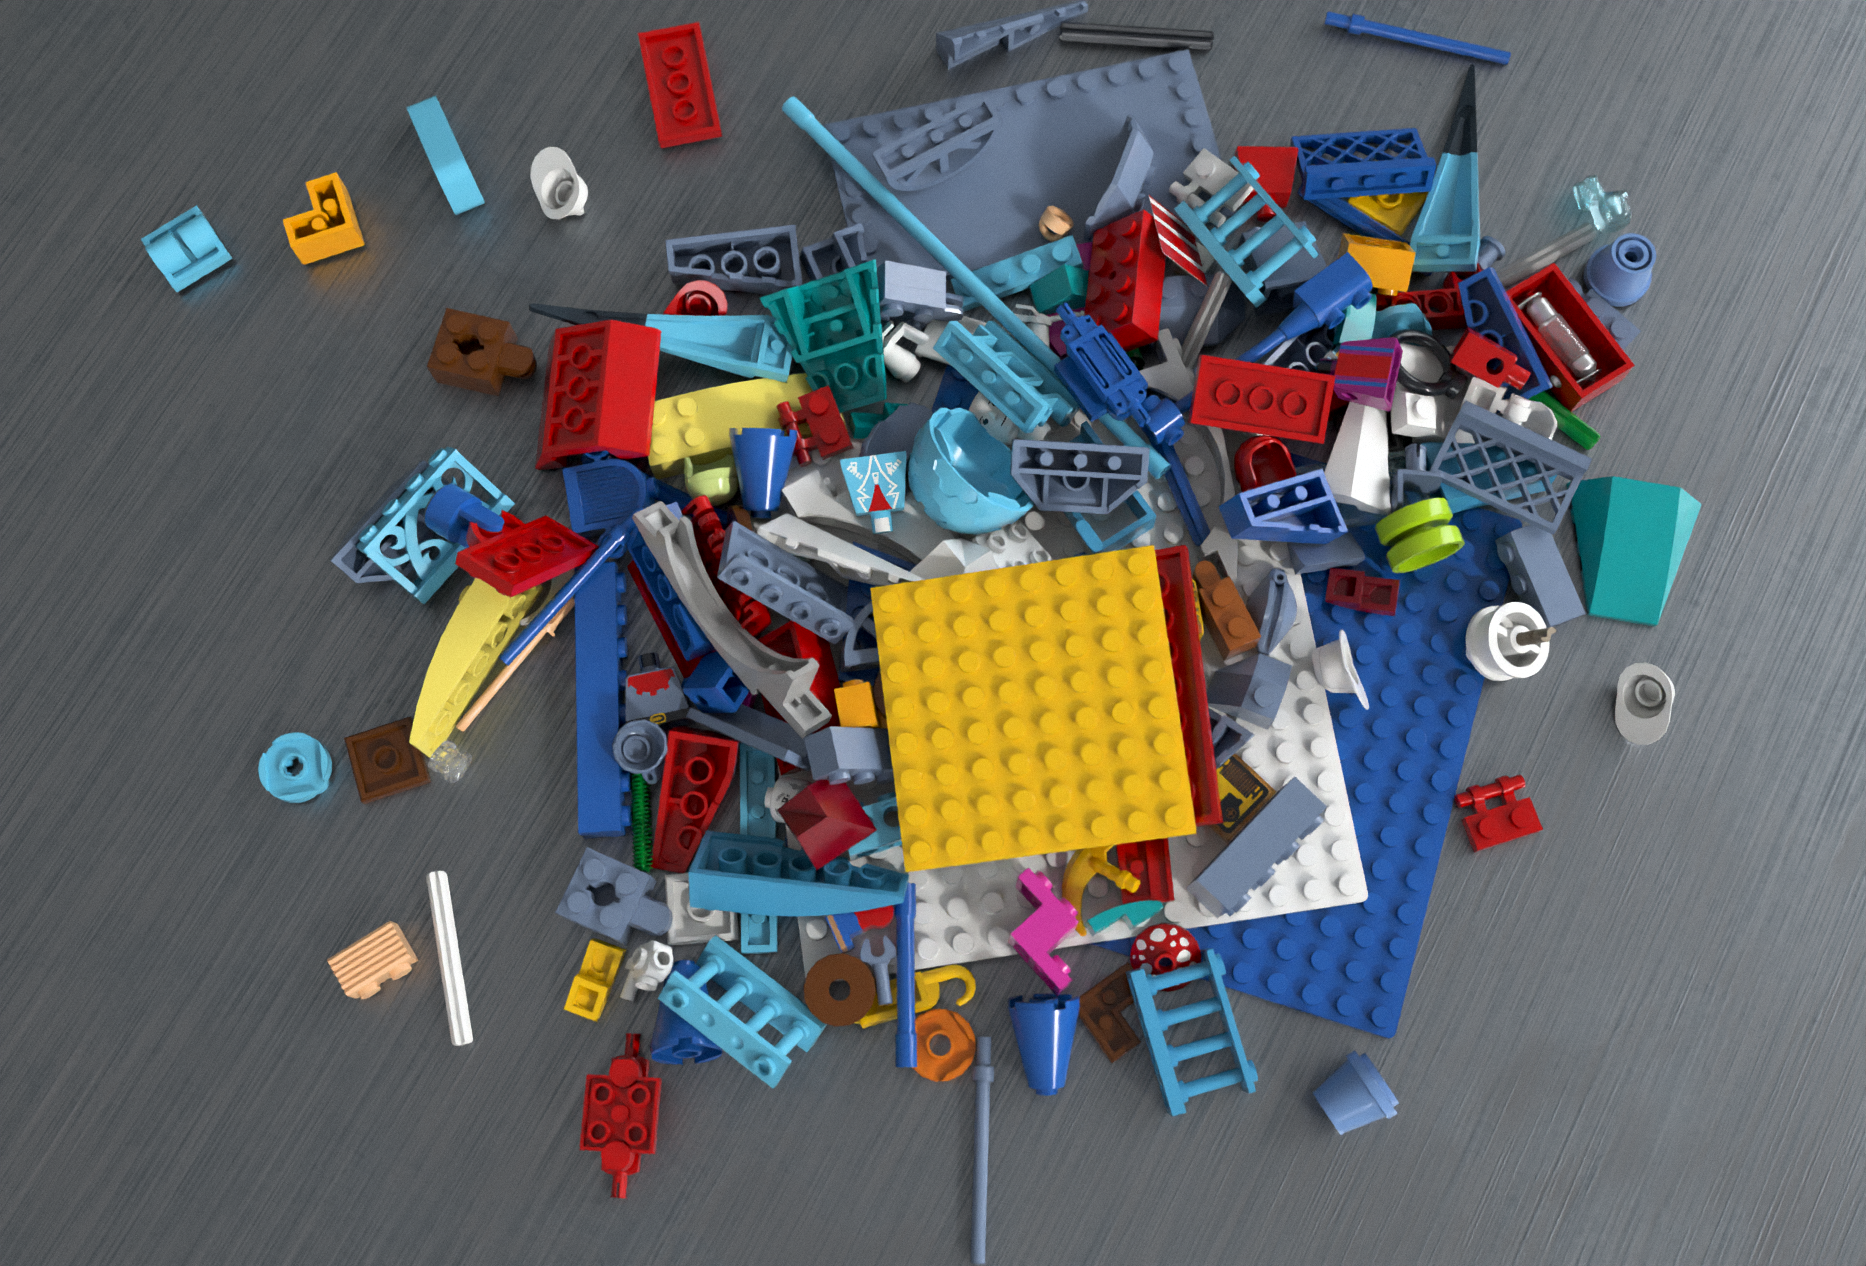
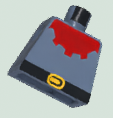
M652 652L640 655L638 660L641 673L626 677V724L634 720L645 719L658 724L662 731L671 730L677 726L695 725V721L686 717L690 705L682 690L675 668H661L658 653Z

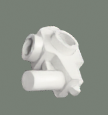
M654 940L640 945L626 963L625 968L629 969L630 972L620 998L633 1002L638 988L646 991H655L657 984L664 981L671 972L673 965L672 947Z

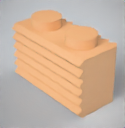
M392 921L385 923L327 959L344 993L348 997L355 999L360 997L361 1000L376 994L381 989L379 985L387 979L392 978V980H396L408 974L412 970L410 965L418 961L401 928Z

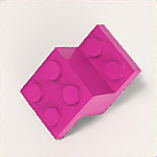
M1028 867L1018 876L1016 889L1036 911L1010 934L1008 943L1050 990L1058 996L1071 982V978L1068 976L1071 970L1058 955L1051 958L1049 954L1074 932L1079 923L1075 917L1078 912L1064 897L1060 901L1050 890L1053 887L1052 883L1041 871L1038 870L1034 873Z

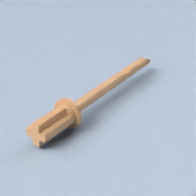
M573 597L513 662L502 669L458 722L456 728L462 732L468 728L546 633L555 637L556 634L553 632L556 630V627L575 606V599Z

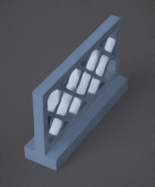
M1465 400L1429 472L1443 473L1442 483L1554 535L1592 458ZM1458 429L1472 434L1475 445L1460 449L1455 438ZM1451 445L1453 451L1447 453ZM1495 445L1503 449L1507 459L1491 464L1485 448ZM1478 450L1484 466L1468 470L1463 455ZM1456 457L1461 473L1450 475L1439 470V467L1443 460ZM1525 460L1534 463L1538 474L1523 478L1517 463ZM1510 465L1516 481L1500 485L1494 469ZM1487 472L1493 487L1486 490L1475 487L1471 476ZM1560 475L1571 480V483L1567 490L1555 493L1548 477ZM1541 480L1548 496L1532 500L1526 484ZM1519 487L1525 502L1513 505L1507 502L1503 491ZM1563 498L1561 504H1559L1557 499ZM1550 501L1555 512L1552 522L1539 517L1535 506Z

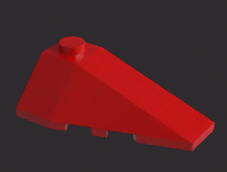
M677 726L669 730L668 750L665 757L652 853L653 860H651L653 864H651V867L686 873L734 777L739 745L738 740L714 731L685 726Z

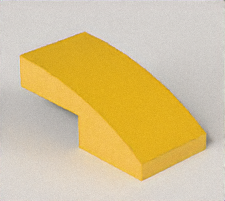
M597 938L591 939L580 972L574 977L564 1010L597 1022L607 1003L627 949Z

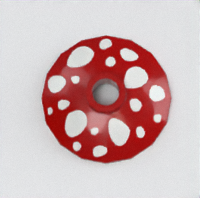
M1159 923L1148 926L1137 935L1131 946L1130 963L1133 969L1142 968L1146 975L1151 974L1153 977L1201 963V951L1197 940L1188 930L1177 924ZM1163 957H1168L1172 960V964L1164 967L1159 963V960ZM1192 981L1181 983L1158 991L1171 992L1179 990L1187 986Z

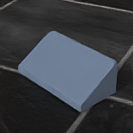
M1350 532L1345 533L1328 544L1287 542L1295 575L1328 570L1330 568L1354 566L1365 559L1363 550Z

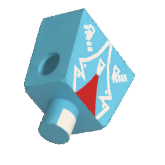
M906 451L841 459V469L856 517L870 515L873 534L893 532L891 512L903 511L905 505Z

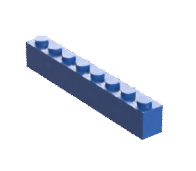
M604 562L575 593L578 833L584 839L626 836V826H631L632 824L631 807L626 805L625 792L631 791L630 772L621 768L615 761L612 752L613 739L619 729L626 724V703L623 704V691H626V677L628 676L627 670H623L622 658L628 657L627 638L622 637V625H627L626 605H621V593L626 592L627 584L625 572H620L616 562ZM582 565L574 568V574L579 570V568Z

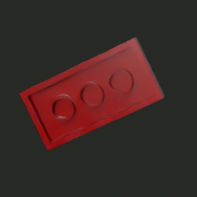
M699 22L638 33L660 148L722 137Z
M1199 355L1188 423L1324 444L1336 376Z

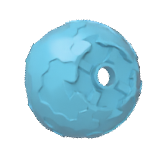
M939 408L923 427L919 429L914 440L912 453L909 455V487L918 503L922 502L925 506L924 512L938 526L958 533L986 534L1001 530L1002 527L1008 524L1012 525L1034 506V503L1010 475L1011 450L1005 444L992 437L973 412L963 408L952 410Z

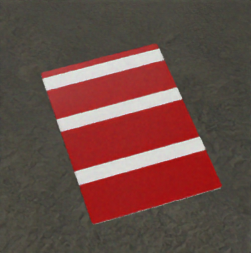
M1149 195L1162 252L1204 285L1208 286L1194 233L1186 223Z

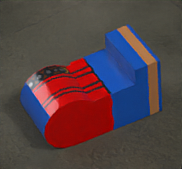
M893 905L866 911L834 914L825 918L841 953H845L855 948L851 940L852 938L871 929L881 930L887 928L893 922L895 913Z

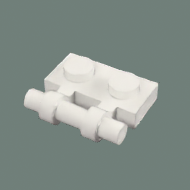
M1203 148L1183 172L1185 178L1190 181V184L1184 187L1175 181L1170 186L1169 192L1177 197L1176 201L1178 203L1184 200L1192 209L1196 206L1200 208L1205 203V201L1198 197L1202 190L1212 197L1239 173ZM1249 183L1208 217L1210 221L1207 223L1211 222L1215 226L1220 227L1225 222L1226 217L1219 211L1225 206L1234 213L1253 190Z

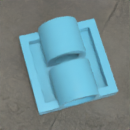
M197 205L141 239L147 253L176 292H179L233 259Z

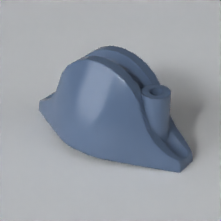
M1273 568L1252 592L1246 604V608L1261 635L1256 645L1257 652L1265 655H1270L1292 628L1297 616L1296 598L1288 582L1287 575L1284 570Z

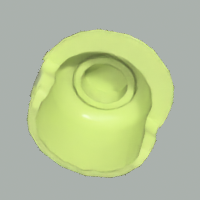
M727 454L726 457L718 461L703 465L692 464L690 458H684L685 487L692 499L706 495L714 507L725 504L734 497L739 482L733 454Z

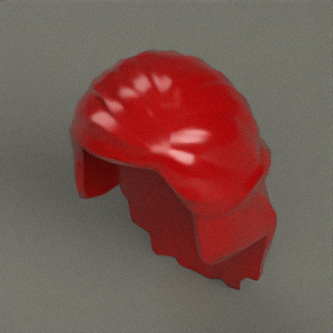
M1267 435L1251 437L1243 442L1235 453L1234 467L1236 480L1241 486V492L1296 476L1291 453L1275 437Z

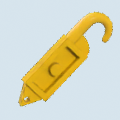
M958 964L946 965L922 973L921 971L916 972L915 1013L931 1009V1007L936 1005L940 995L939 982L953 978H960L966 985L964 995L956 1000V1004L961 1006L967 1003L973 997L976 990V981L973 974L966 967ZM897 978L889 980L893 1003L878 1005L876 992L871 1009L862 1019L855 1022L860 1024L862 1029L897 1019Z

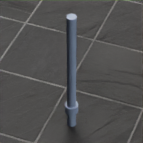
M977 1037L976 1066H973L972 1081H976L970 1263L985 1264L990 1082H994V1067H991V1037Z

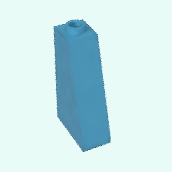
M1441 442L1421 444L1427 448L1426 471L1430 470L1443 445ZM1458 443L1461 449L1475 445V443ZM1451 445L1447 453L1453 451ZM1495 445L1485 448L1491 464L1507 459L1502 448ZM1478 450L1463 455L1468 470L1484 466ZM1456 457L1443 460L1439 467V470L1450 475L1461 473ZM1528 460L1517 463L1523 478L1538 474L1534 463ZM1510 465L1494 469L1500 485L1516 481ZM1487 472L1471 476L1475 487L1482 490L1493 487ZM1557 475L1548 477L1551 484L1553 483ZM1541 480L1526 484L1529 494L1546 491ZM1442 482L1436 493H1427L1429 499L1445 498L1452 513L1488 505ZM1519 487L1503 491L1506 500L1522 497Z

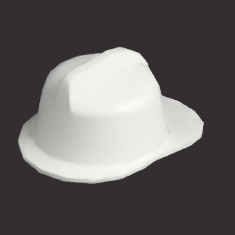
M547 147L541 150L531 165L530 178L544 214L551 219H562L566 216H580L584 214L583 207L587 201L588 189L584 180L577 174L567 153L558 147Z
M1341 629L1338 640L1315 648L1312 651L1315 675L1318 682L1332 693H1356L1364 708L1368 710L1367 696L1353 665L1346 634Z
M1649 663L1632 664L1625 668L1618 681L1615 723L1620 734L1628 741L1638 745H1649L1660 740L1666 733L1670 722L1671 708L1675 696L1674 685L1666 673L1657 666Z

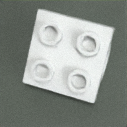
M1017 520L1012 525L1008 524L1002 527L1001 530L980 534L971 541L992 550L997 569L1053 560L1020 520Z

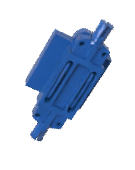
M1067 302L1063 303V307L1060 305L1056 309V313L1066 324L1061 330L1060 338L1066 345L1068 357L1054 365V372L1089 421L1093 422L1108 413L1113 419L1123 421L1133 416L1139 427H1143L1144 423L1145 425L1148 424L1152 418L1141 405L1146 398L1147 393L1145 391L1148 388V383L1112 333H1108L1103 325L1097 326L1090 315L1077 317Z

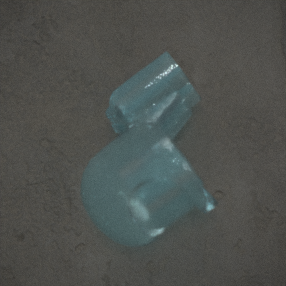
M1597 175L1584 178V181L1572 186L1578 208L1584 213L1589 210L1591 211L1595 226L1601 232L1615 233L1628 226L1632 218V212L1628 205L1629 194L1627 190L1605 192Z

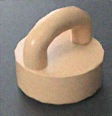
M1048 206L1039 221L1041 234L1050 242L1062 239L1074 225L1072 218L1055 206ZM1048 228L1051 229L1052 231H1054V232L1056 233V235H1055V234H1052V233L1048 230Z

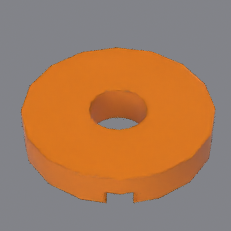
M931 1009L915 1019L917 1067L912 1068L921 1077L934 1082L950 1081L961 1076L971 1065L976 1052L975 1035L969 1022L959 1013L947 1009ZM937 1035H944L951 1042L949 1052L942 1056L935 1055L930 1049L931 1039Z

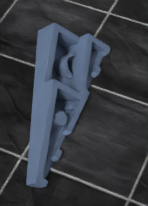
M1078 0L936 33V52L948 70L1000 43L1009 52L1060 26L1062 22H1068L1088 12V4L1084 0Z
M862 223L834 232L831 238L802 248L799 258L811 281L844 271V269L867 261L866 251L864 250V227Z

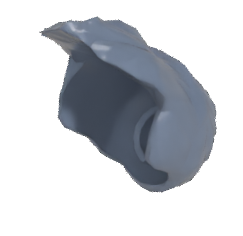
M913 402L906 406L899 405L894 413L885 421L877 423L872 428L868 437L863 439L859 457L906 451L907 477L909 455L912 453L915 437L919 429L932 416V410L928 409L925 405H918Z

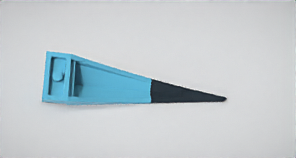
M1473 63L1468 69L1451 129L1433 179L1431 191L1428 193L1411 237L1410 247L1416 252L1412 272L1476 271L1480 247L1476 75Z
M536 303L529 304L531 312L573 325L616 320L658 328L662 331L660 351L751 379L754 376L787 383L792 359L791 351L793 350L784 334L780 335L773 323L776 321L773 316L660 315L589 310Z

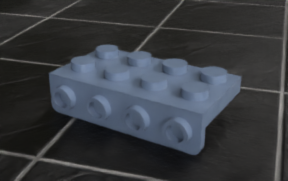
M733 521L728 526L725 532L718 579L835 645L853 627V618L846 614L847 586L741 524Z

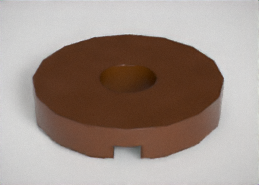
M844 953L831 954L817 961L807 973L804 983V998L810 1012L822 1023L835 1027L851 1025L862 1019L871 1009L876 995L875 979L868 966L857 957ZM837 979L845 980L850 986L849 996L841 1001L833 999L829 992L831 983Z

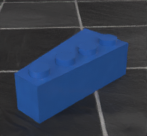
M1488 267L1458 283L1467 326L1516 354L1518 359L1515 364L1531 372L1521 390L1503 381L1501 386L1507 388L1503 399H1510L1511 394L1529 399L1553 387L1495 269ZM1492 358L1487 362L1486 366L1496 369L1500 366L1501 361Z
M677 502L665 505L678 520L683 517ZM635 525L626 547L684 657L689 661L716 651L680 600Z

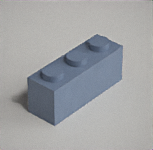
M1530 524L1513 530L1495 540L1498 556L1505 563L1511 577L1512 589L1518 594L1522 603L1531 606L1540 614L1547 628L1561 625L1586 614L1552 534Z
M828 727L804 738L813 780H829V783L832 785L853 780L856 785L877 780V784L880 785L894 782L889 735L886 728Z

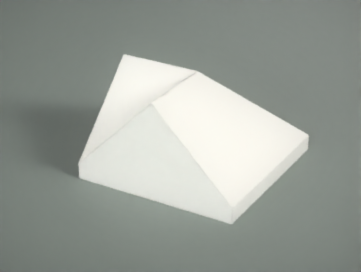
M960 538L943 540L910 573L926 580L997 569L991 549Z

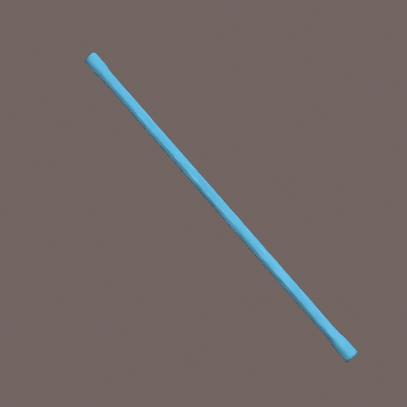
M796 97L789 98L783 104L782 111L800 129L807 132L1000 324L1059 379L1054 372V365L1062 360L834 138ZM1108 413L1098 418L1124 446L1150 448L1148 472L1155 479L1161 478L1169 470L1171 465L1124 421L1115 420Z

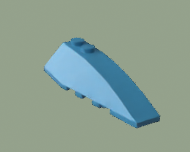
M706 831L689 870L690 907L737 912L745 915L817 916L866 911L903 903L909 875L867 863L861 867L853 866L848 861V858L842 856L836 857L816 870L802 848L799 851L785 847V841Z

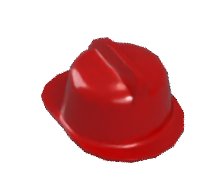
M695 280L687 283L678 291L663 315L725 316L727 313V299L724 292L717 285L705 280Z

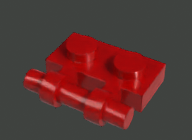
M829 385L798 397L802 407L799 411L792 412L788 401L779 403L776 406L780 415L778 422L781 429L786 430L788 436L790 430H797L793 457L797 458L800 467H805L812 463L809 452L818 449L822 460L853 449L852 442ZM808 422L813 436L805 439L802 437L798 426Z
M1521 774L1510 778L1507 775L1496 778L1494 783L1482 787L1476 784L1467 787L1466 792L1454 796L1458 808L1470 805L1474 814L1461 820L1474 853L1543 830L1531 798L1527 797L1517 801L1514 795L1515 790L1525 788L1526 786ZM1499 796L1502 806L1487 810L1485 800Z

